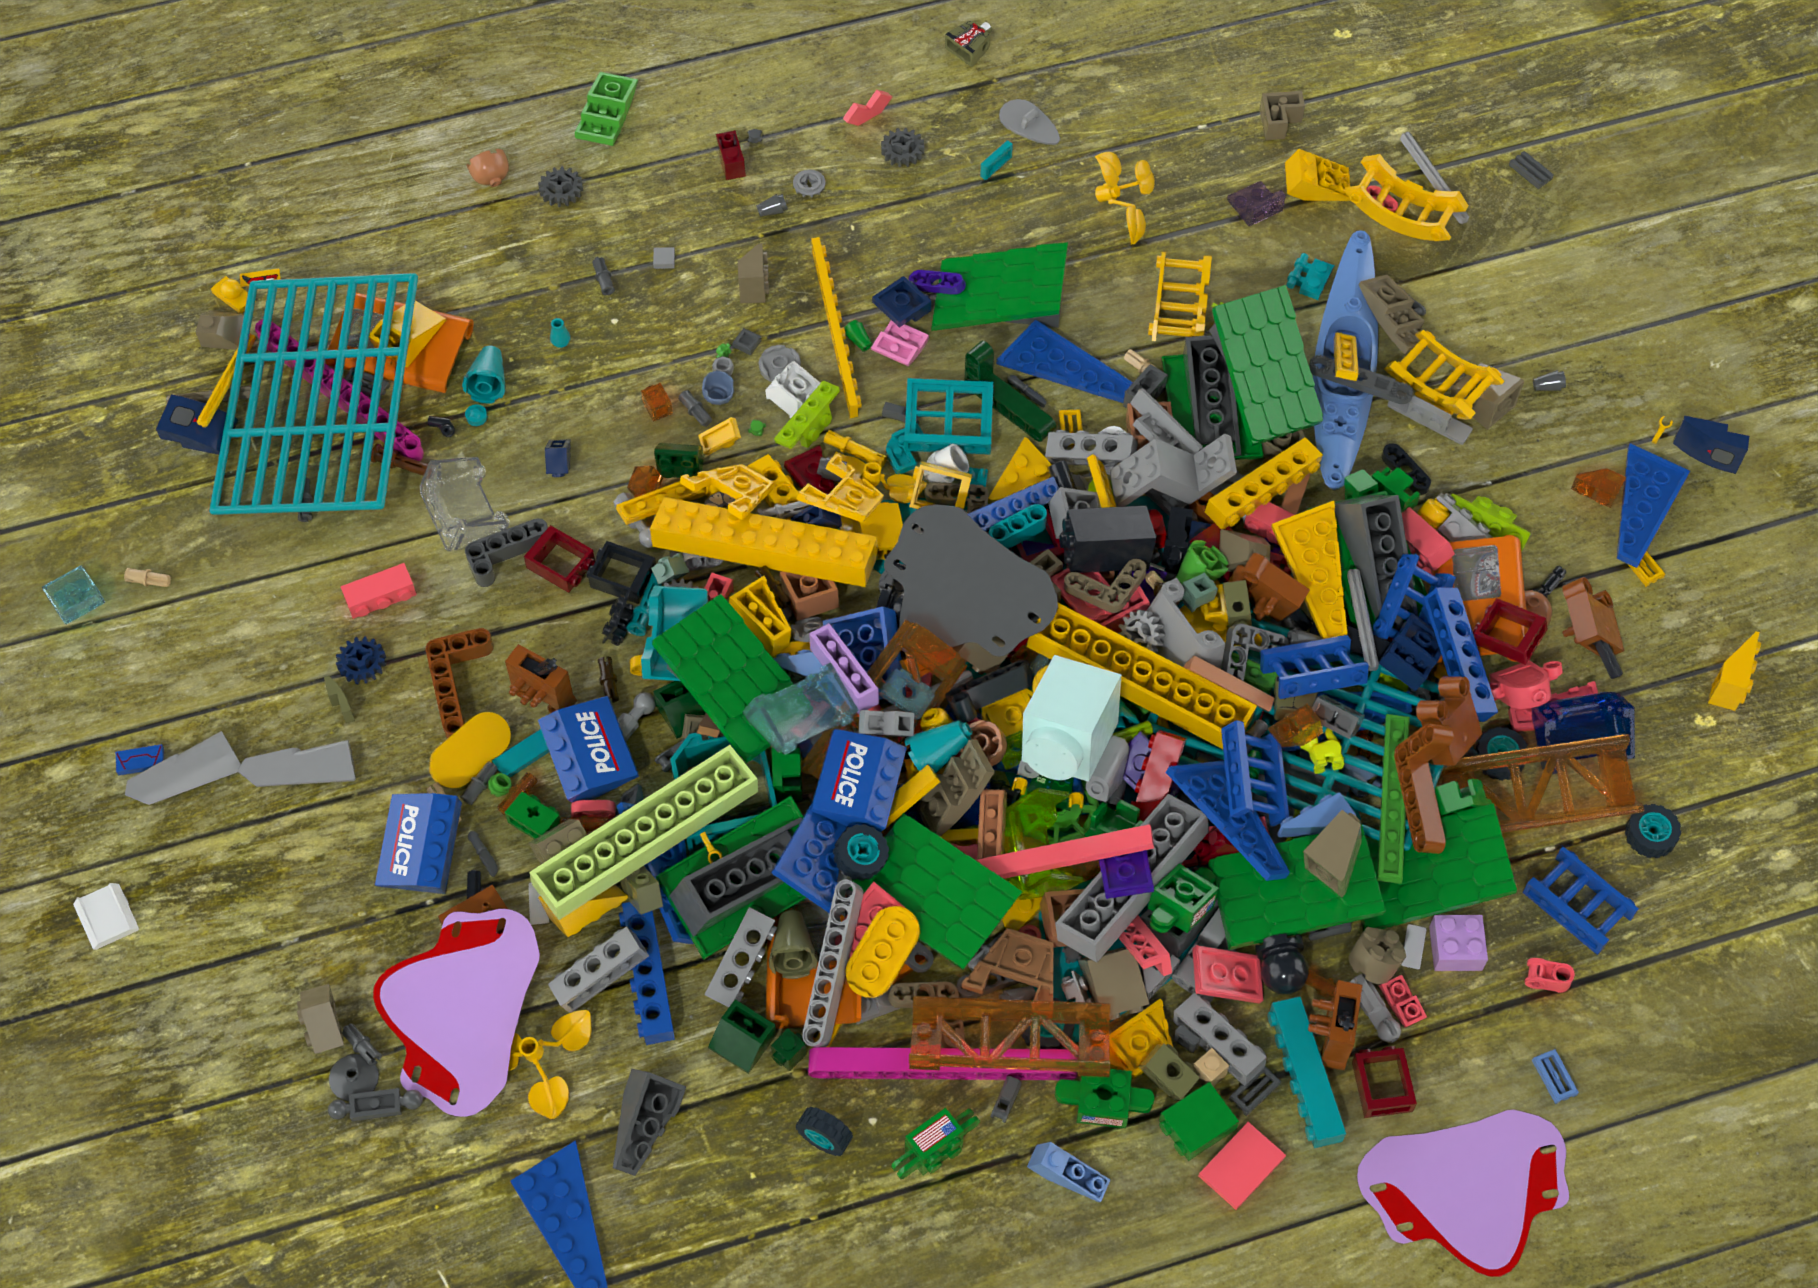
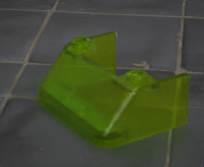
M1037 788L1007 807L1004 854L1049 845L1047 829L1054 825L1058 817L1055 805L1069 797V792ZM1053 869L1006 878L1009 883L1022 891L1017 900L1043 897L1045 892L1069 890L1083 882V877L1066 875L1063 871H1053Z

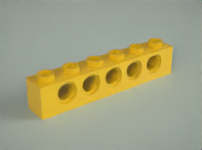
M1305 437L1210 498L1205 513L1220 529H1225L1229 525L1232 527L1243 516L1251 515L1258 506L1268 504L1275 495H1281L1292 484L1300 483L1307 474L1315 473L1321 466L1320 462L1323 454Z
M769 454L746 466L769 480L774 479L772 481L774 482L773 490L764 498L770 508L774 507L777 503L783 506L798 501L797 496L801 490H796L789 475L785 476L779 462L773 460Z

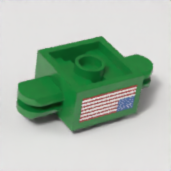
M1178 864L1154 887V892L1151 893L1148 909L1152 911L1150 918L1151 927L1157 932L1166 933L1175 925L1188 933L1214 907L1219 890L1217 886L1213 885L1215 882L1214 873L1203 867L1192 872L1183 865Z
M1082 1066L1080 1081L1060 1079L1055 1087L1057 1102L1077 1105L1076 1123L1126 1128L1129 1112L1149 1113L1155 1100L1152 1090L1131 1087L1132 1071Z
M945 1107L906 1135L905 1154L891 1165L894 1172L898 1171L897 1176L900 1180L906 1178L917 1169L923 1176L928 1172L932 1174L942 1166L944 1160L947 1158L953 1159L958 1156L962 1151L964 1135L980 1123L977 1116L972 1117L974 1115L972 1109L968 1108L954 1118Z

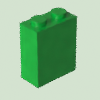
M1210 1082L1163 1111L1159 1119V1126L1166 1136L1170 1135L1175 1142L1174 1147L1178 1154L1185 1156L1188 1161L1237 1130L1239 1120Z

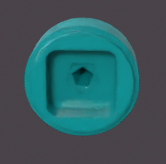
M471 405L465 411L466 420L472 426H480L487 421V411L482 405Z

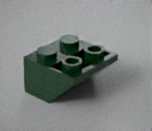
M659 443L655 447L654 456L657 476L681 478L685 474L692 477L697 476L698 472H702L704 460L702 446Z
M673 681L653 691L656 708L676 739L682 737L685 714H706L681 681Z
M734 1000L721 1017L708 1049L749 1074L776 1037V1026L739 1001Z

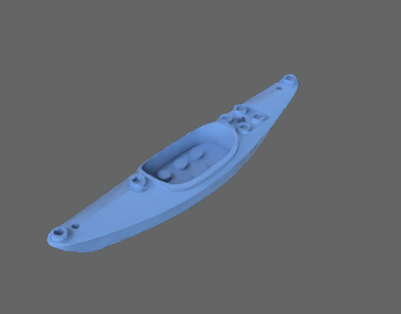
M1360 230L1353 233L1344 250L1324 311L1315 357L1316 355H1322L1334 360L1333 339L1335 332L1356 337L1358 367L1376 373L1378 321L1369 308L1359 287L1360 281L1375 278L1371 240L1365 231ZM1315 364L1318 369L1325 367L1323 364ZM1313 375L1314 388L1323 413V421L1314 426L1316 446L1323 454L1320 469L1325 484L1330 489L1336 490L1344 486V477L1350 475L1366 428L1373 395Z

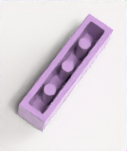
M827 624L809 633L810 650L856 712L860 714V710H868L878 705L877 686L832 626Z

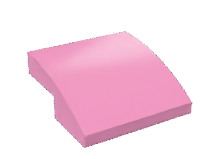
M891 320L885 331L880 332L871 350L909 366L925 347L929 340V335L905 324L899 328Z

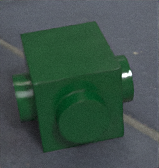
M788 1028L771 1044L772 1059L779 1066H784L788 1071H791L807 1055L806 1044L802 1035L798 1032L793 1033Z

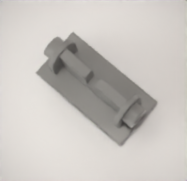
M1072 971L1073 978L1071 976L1063 978L1061 986L1067 1001L1076 998L1075 1002L1068 1004L1072 1010V1015H1074V1021H1077V1024H1083L1087 1021V1017L1096 1021L1094 1013L1097 1011L1093 999L1088 997L1086 991L1089 989L1088 983L1084 976H1080Z

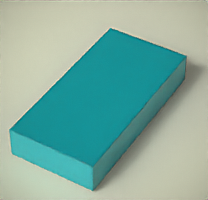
M1007 140L981 163V178L987 180L1012 158L1013 144Z

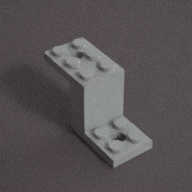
M1223 434L1194 455L1155 438L1110 469L1116 506L1125 507L1152 488L1191 504L1237 474L1231 436Z

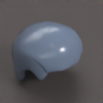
M718 370L709 372L702 384L704 399L714 405L728 403L734 393L732 377L726 372Z

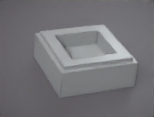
M674 247L654 248V269L675 268Z

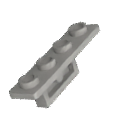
M1141 388L1138 390L1131 401V405L1142 415L1133 424L1141 435L1149 442L1157 438L1193 455L1202 449V445L1145 389Z
M1398 391V392H1397V393H1398V396H1399V395H1400V396L1403 395V397H1404V395H1407L1406 393H1404V392H1402V391ZM1413 396L1407 404H1397L1389 401L1387 405L1389 408L1460 445L1465 443L1473 430L1472 427L1452 418L1451 414L1416 396Z
M1440 493L1436 497L1439 502L1452 512L1438 528L1452 542L1494 538L1489 534V528L1481 522L1477 524L1472 519L1473 515L1465 508L1460 509L1455 504L1456 500L1451 495ZM1480 549L1463 552L1472 558Z

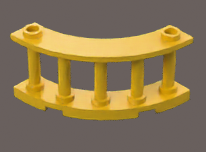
M1381 154L1363 157L1361 164L1367 172L1358 186L1346 187L1344 189L1350 200L1376 222L1400 234L1430 241L1451 239L1445 228L1452 213L1465 212L1469 206L1460 191L1435 190L1434 193L1425 191L1423 186L1408 179L1403 181L1396 176L1397 172L1384 160ZM1372 178L1382 185V189L1376 199L1366 191ZM1389 192L1402 198L1395 213L1382 206ZM1410 203L1424 208L1417 221L1402 217ZM1431 211L1444 212L1438 223H1426Z
M1162 251L1161 256L1157 255L1156 268H1160L1154 323H1149L1148 335L1152 336V341H1156L1157 334L1184 337L1204 336L1208 294L1204 293L1205 285L1209 286L1212 255H1204L1203 259H1199V261L1166 258V251ZM1164 268L1197 269L1198 272H1202L1201 283H1196L1195 285L1163 282ZM1162 290L1195 293V295H1199V303L1161 301ZM1160 310L1190 312L1193 315H1197V319L1161 318L1159 313Z
M1425 330L1415 334L1420 341L1401 362L1392 361L1384 368L1397 382H1404V384L1410 385L1416 391L1414 395L1451 415L1453 413L1458 414L1456 417L1464 420L1471 419L1476 412L1472 409L1473 403L1491 384L1501 385L1505 382L1501 378V373L1496 368H1491L1490 366L1482 367L1467 362L1443 347L1435 340L1436 338L1431 332ZM1427 346L1438 357L1420 377L1415 378L1407 371V367ZM1445 361L1456 368L1437 389L1433 390L1426 386L1425 383ZM1463 373L1472 377L1454 397L1444 395ZM1481 381V383L1473 390V392L1466 399H1464L1471 392V390Z

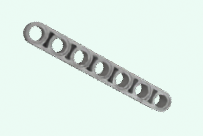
M848 879L840 881L834 891L802 1038L804 1042L815 1048L827 1047L831 1041L846 975V966L849 961L863 899V890L860 885ZM849 887H852V888H853V893H852V895H851L850 897L846 898V896H845L846 890H847ZM847 910L848 916L841 922L840 915L843 911ZM841 934L842 941L836 946L835 938ZM836 958L837 965L834 969L830 970V961ZM830 982L831 990L825 994L824 987ZM825 1006L826 1013L822 1018H820L819 1010L821 1007ZM819 1030L821 1034L820 1039L814 1042L813 1035Z

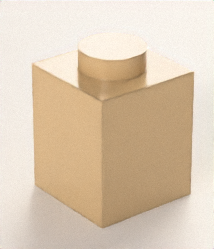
M1213 1048L1197 1060L1193 1066L1196 1069L1195 1073L1200 1077L1198 1081L1202 1085L1210 1082L1213 1087L1226 1077L1229 1065Z

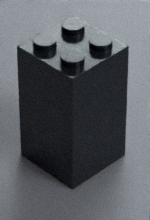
M1147 506L1067 510L1066 519L1062 521L1063 535L1059 536L1060 548L1064 549V563L1068 564L1070 573L1122 571L1125 565L1132 559L1144 561L1146 569H1149L1156 535Z

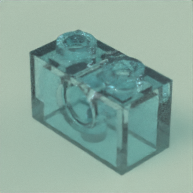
M895 669L879 690L878 695L903 712L914 713L915 720L920 719L935 695L931 693L932 689L923 682L918 684L911 679L913 676L908 671ZM905 686L912 690L913 694L910 699L905 698L902 693Z

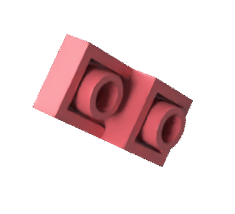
M1402 975L1379 985L1392 1011L1405 1028L1427 1018L1417 996L1412 995Z

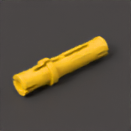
M828 430L824 437V443L840 449V452L849 453L868 463H878L881 469L887 461L886 455L856 443L849 436L844 437L832 430Z

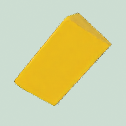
M1223 584L1216 585L1218 590L1215 599L1203 605L1204 617L1207 621L1228 626Z

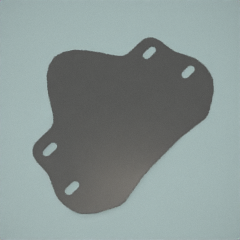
M936 504L923 506L914 511L904 522L898 542L884 562L886 572L901 583L904 588L899 632L906 648L915 653L928 654L964 643L974 642L994 656H1005L1024 639L1043 631L1051 623L1057 612V594L1050 576L1044 570L1021 559L992 538L959 507ZM914 523L918 524L924 529V532L922 534L916 533L911 528V525ZM894 560H900L906 565V569L900 570L893 564ZM1033 612L1041 618V622L1038 624L1034 623L1028 618V613ZM998 636L1005 642V646L999 647L992 641V638Z

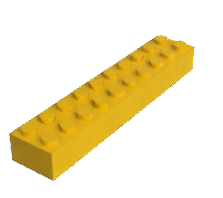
M664 497L650 527L652 547L757 567L767 566L768 569L861 587H866L878 556L876 536L750 513L745 519L741 520L727 512L728 509L667 497Z
M1058 603L1056 615L1051 623L1043 631L1028 638V648L1051 660L1054 655L1121 674L1120 696L1223 749L1221 728L1238 720L1244 722V729L1246 730L1257 705L1060 603ZM1041 618L1038 619L1036 624L1041 622Z

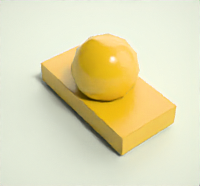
M225 276L211 288L215 296L238 313L245 312L248 292L241 287L237 280L229 279Z
M730 417L699 434L698 437L703 447V454L710 455L721 448H731L736 440L741 438L736 418Z

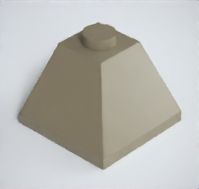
M208 311L201 314L195 331L201 347L237 350L244 313Z
M1224 529L1220 530L1219 551L1223 553L1228 561L1226 566L1228 571L1234 572L1238 565L1245 566L1253 553L1263 555L1270 562L1271 546L1264 538Z

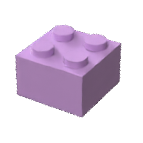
M1434 915L1429 926L1434 971H1482L1488 961L1483 916Z

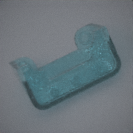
M831 662L822 666L819 673L810 674L804 680L773 695L769 693L766 696L762 694L755 697L743 710V714L750 724L778 753L784 752V754H788L797 748V744L839 724L842 727L846 726L854 720L853 716L859 710Z

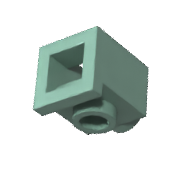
M681 552L672 557L666 556L659 559L658 563L651 568L658 584L670 583L672 579L678 580L690 573Z
M1203 573L1183 582L1184 596L1181 600L1192 613L1197 607L1213 601L1218 588L1214 581L1210 580Z

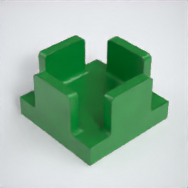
M1386 467L1382 472L1377 470L1372 475V478L1378 483V492L1386 491L1388 495H1399L1401 513L1408 507L1413 509L1418 504L1420 498L1418 491L1411 497L1404 492L1413 484L1414 480L1400 468H1396L1390 473L1391 469Z
M773 744L772 773L776 802L778 804L790 796L794 801H801L802 774L800 749H782L781 744Z
M1473 778L1469 779V786L1462 789L1459 788V784L1456 781L1436 787L1435 795L1440 817L1492 804L1491 799H1487L1485 796L1482 781Z
M1119 800L1115 811L1107 807V803L1102 802L1092 814L1090 828L1084 834V838L1139 827L1143 823V821L1139 820L1140 809L1123 800Z

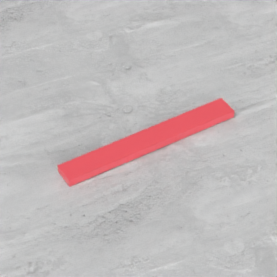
M1149 824L977 859L976 861L1003 879L1154 849L1152 828Z

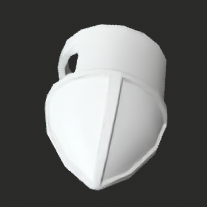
M951 444L940 451H935L926 462L965 473L969 471L967 457L956 444ZM926 470L923 475L924 479L931 483H951L955 479Z

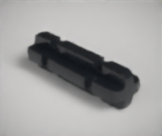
M1556 566L1536 591L1547 598L1559 584V581L1565 577L1566 570L1561 566Z

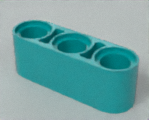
M1040 504L1031 505L994 524L989 529V535L1009 549L1042 532L1046 527L1047 511Z

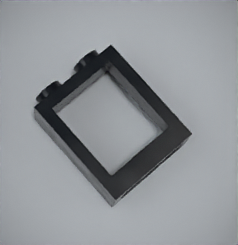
M606 541L603 548L598 550L594 565H591L588 569L587 578L590 588L619 597L620 594L624 595L628 589H631L627 600L639 604L653 573L651 568L656 565V559L653 556ZM611 558L640 568L631 587L601 578Z

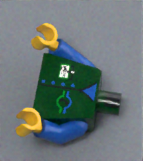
M1039 775L1036 778L1022 776L1014 779L1011 790L1020 789L1021 795H1025L1027 789V800L1068 811L1071 810L1073 804L1080 805V809L1083 808L1084 789L1081 780L1071 777L1066 780H1054Z

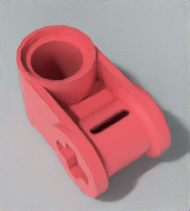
M1530 958L1527 960L1529 972L1528 977L1525 979V985L1533 989L1563 993L1570 988L1575 973L1568 964L1547 961L1541 958ZM1557 975L1564 976L1566 981L1559 980Z

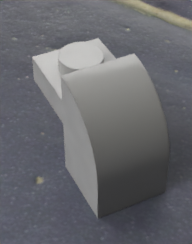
M860 710L859 733L883 737L914 736V713Z

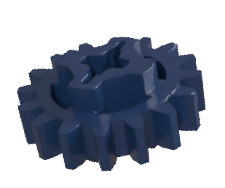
M364 636L362 641H359L357 637H355L354 643L346 641L347 647H340L341 654H336L338 661L336 666L342 677L345 676L348 682L354 679L356 684H359L360 680H364L365 684H367L370 677L376 680L375 674H382L381 667L386 666L385 658L387 657L382 645L377 644L375 639L368 642L366 636Z

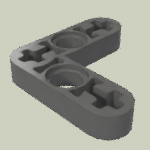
M1233 625L1227 631L1221 670L1244 681L1249 649L1261 653V650L1277 647L1269 645V643L1277 642L1280 647L1289 645L1288 639L1281 634L1249 625ZM1236 631H1238V633L1242 635L1241 638H1239V636L1236 635ZM1256 634H1259L1262 638L1260 646L1255 644L1254 637ZM1234 650L1239 654V661L1237 663L1231 658Z

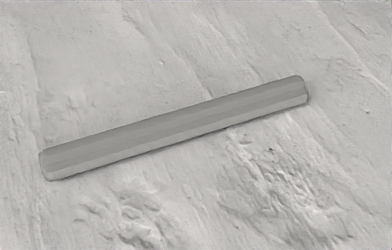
M1350 569L1347 577L1364 661L1369 664L1368 671H1375L1378 669L1379 663L1361 574L1358 569Z

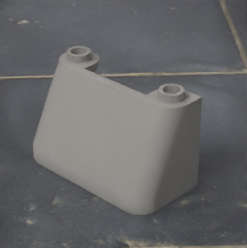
M1177 578L1166 582L1147 609V612H1153V616L1160 618L1157 624L1164 626L1160 630V633L1165 634V637L1160 638L1163 646L1158 645L1156 647L1159 651L1158 655L1182 667L1193 656H1197L1221 669L1225 642L1214 631L1207 630L1198 634L1195 632L1176 606V602L1184 596L1182 584Z
M1111 736L1089 782L1087 781L1086 783L1087 793L1094 799L1107 802L1122 784L1129 746L1121 737ZM1021 759L1017 775L1027 778H1036L1040 775Z

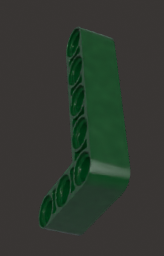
M980 341L965 355L964 381L993 382L992 408L1034 440L1042 442L1049 432H1053L1056 429V422L1050 415L993 373V348L986 341ZM975 394L982 399V394Z

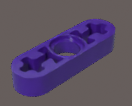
M916 270L909 276V281L914 282L917 288L923 292L956 295L961 293L966 287L963 277L958 273ZM942 279L939 284L932 285L935 280Z

